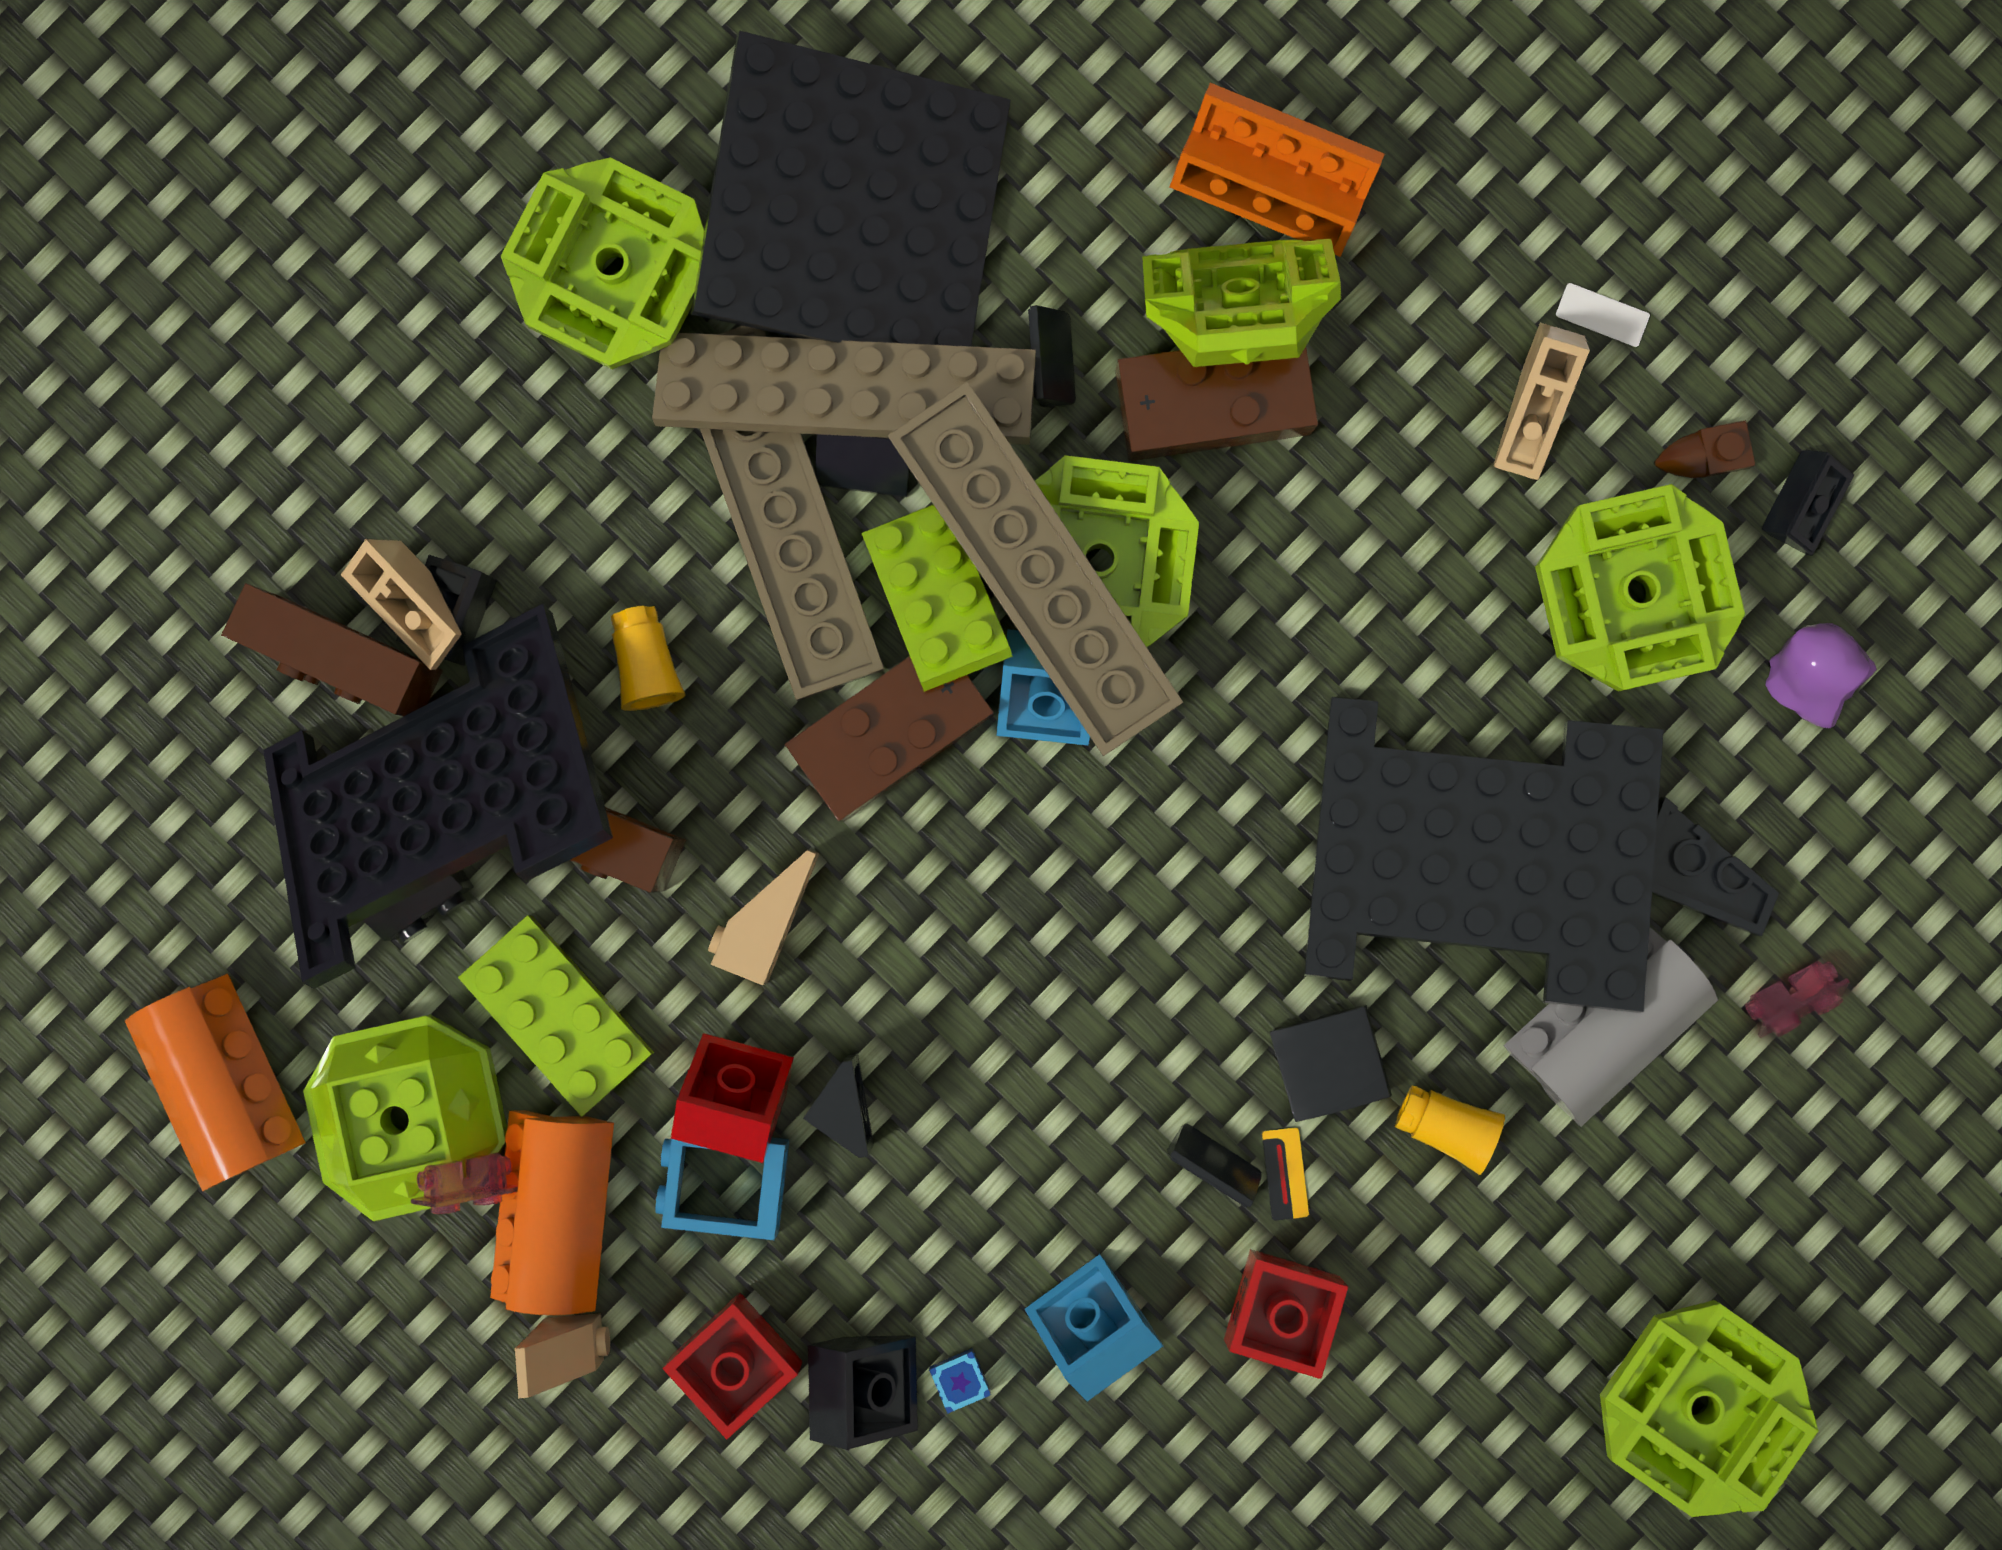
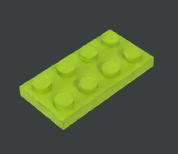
M934 505L862 533L924 692L1013 657L977 568Z
M527 915L458 977L581 1117L586 1115L654 1054L652 1049L532 915Z

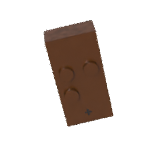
M1306 347L1299 358L1250 362L1248 365L1245 363L1193 367L1181 350L1123 358L1117 361L1115 374L1129 462L1308 436L1318 426Z
M245 583L221 636L279 661L276 670L300 681L305 680L315 685L323 681L336 687L334 694L357 704L364 700L400 716H405L428 704L443 672L440 668L430 670L420 659L284 597Z
M909 656L784 745L839 822H844L992 718L994 712L967 675L924 692Z
M605 807L613 838L570 860L581 864V870L600 878L607 879L608 876H611L650 893L665 891L686 839Z

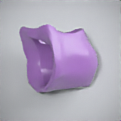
M1833 623L1808 625L1798 630L1787 640L1779 653L1771 657L1769 661L1771 666L1770 673L1765 685L1775 700L1781 705L1794 710L1803 720L1822 728H1832L1840 716L1844 701L1851 698L1854 692L1877 671V668L1868 654L1844 629Z

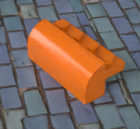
M1210 83L1169 187L1297 240L1331 239L1335 255L1341 257L1385 154Z
M228 974L193 988H185L140 1009L125 1020L126 1026L202 1192L306 1143Z
M526 1110L509 1111L508 1127L505 1135L506 1147L503 1176L501 1179V1197L496 1227V1246L491 1275L492 1286L490 1296L492 1299L505 1302L506 1310L535 1315H570L596 1310L614 1122L587 1116L552 1117Z

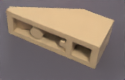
M1544 323L1539 324L1520 375L1493 464L1495 468L1539 480L1590 351L1584 335Z
M365 539L341 576L430 670H436L462 633L430 570L402 541Z
M807 850L729 919L726 927L718 925L708 948L709 952L715 954L711 965L760 985H765L769 982L820 853Z
M601 1313L544 1318L515 1348L518 1398H529L598 1369L604 1361V1356H608L610 1353V1332L608 1327H602Z

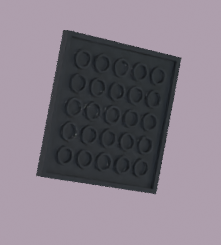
M739 31L736 37L691 315L801 339H816L841 343L843 340L971 347L1011 99Z

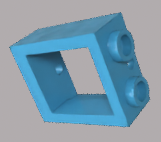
M665 1138L661 1153V1167H668L666 1186L660 1185L658 1188L655 1207L656 1214H663L661 1228L775 1240L780 1229L790 1139H771L764 1159L758 1221L679 1213L686 1147H704Z

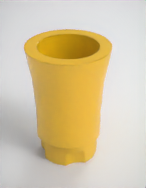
M636 606L614 613L611 616L615 631L612 634L620 678L621 709L625 711L650 709L684 698L686 694L675 671L663 625L658 622L655 606Z
M1412 1085L1401 1105L1395 1127L1411 1133V1138L1432 1146L1456 1159L1478 1175H1481L1488 1165L1499 1141L1505 1122V1114L1481 1109L1451 1099L1433 1090H1430L1428 1093Z

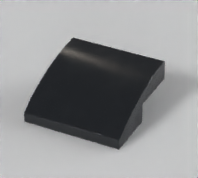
M1367 1005L1325 1014L1317 1019L1275 1028L1270 1031L1295 1122L1348 1110L1392 1096Z

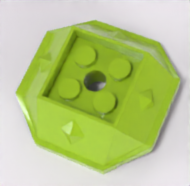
M610 157L587 162L565 170L561 168L544 172L501 254V259L510 279L524 322L530 329L613 370L666 348L673 343L693 305L705 229L697 204L693 198ZM614 257L624 259L623 267L617 274L605 275L602 273L603 266L607 260Z
M1316 239L1312 241L1276 240L1172 251L1163 255L1142 256L1146 317L1166 331L1193 367L1245 363L1248 365L1250 362L1299 358L1322 318L1341 300V281L1331 239Z
M1065 455L1050 467L1047 472L1035 480L1085 557L1093 549H1103L1110 554L1112 566L1106 571H1096V573L1147 648L1187 618L1199 521L1172 487L1171 482L1160 467Z
M1673 484L1575 507L1535 566L1556 657L1618 692L1717 669L1726 647L1745 615L1723 522L1705 508L1687 498L1686 494ZM1631 580L1639 581L1645 588L1646 596L1642 603L1634 601L1629 595L1628 586Z
M431 1014L333 1036L303 1090L323 1183L372 1221L466 1201L474 1193L506 1145L507 1123L491 1049L479 1041L469 1038ZM394 1106L402 1108L408 1115L409 1122L405 1130L396 1128L391 1122L390 1115Z
M1715 1300L1654 1315L1600 1393L1607 1457L1690 1517L1719 1515L1742 1511L1743 1513L1764 1511L1819 1431L1814 1412L1810 1407L1807 1386L1799 1358ZM1701 1396H1707V1408L1701 1414L1692 1415L1691 1409L1694 1401Z

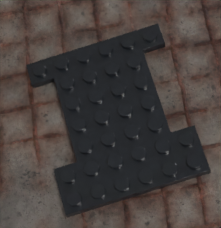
M544 604L462 645L470 678L469 683L318 761L314 738L303 729L263 750L301 979L304 984L315 989L356 968L348 927L507 846L510 847L516 874L527 882L613 838L554 616Z
M1331 697L1304 976L1352 981L1357 935L1547 955L1543 1003L1634 1013L1644 1012L1664 729L1567 720L1564 727L1562 765L1558 766L1374 747L1378 701Z

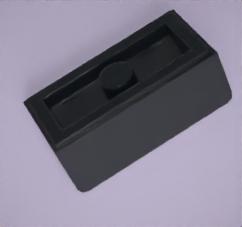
M1038 305L1030 306V309H1028L1031 349L1036 350L1034 398L1042 407L1072 405L1076 401L1071 318L1065 311Z
M1803 450L1799 454L1762 526V530L1796 550L1813 556L1854 474L1829 452Z
M1183 1124L1167 1148L1169 1158L1244 1207H1251L1262 1177L1260 1169L1190 1124Z

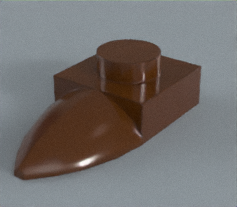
M1746 420L1700 429L1695 433L1684 436L1669 445L1654 461L1655 466L1675 476L1687 478H1705L1750 469L1756 466Z

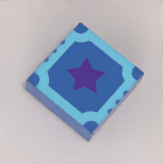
M973 1348L936 1363L929 1368L947 1414L991 1395V1390Z

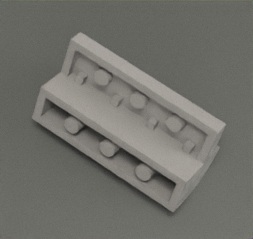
M1650 928L1644 1012L1634 1013L1549 1003L1516 1033L1504 1047L1515 1060L1540 1082L1547 1095L1582 1127L1715 1004L1718 998L1710 981L1691 958L1672 940L1667 942Z

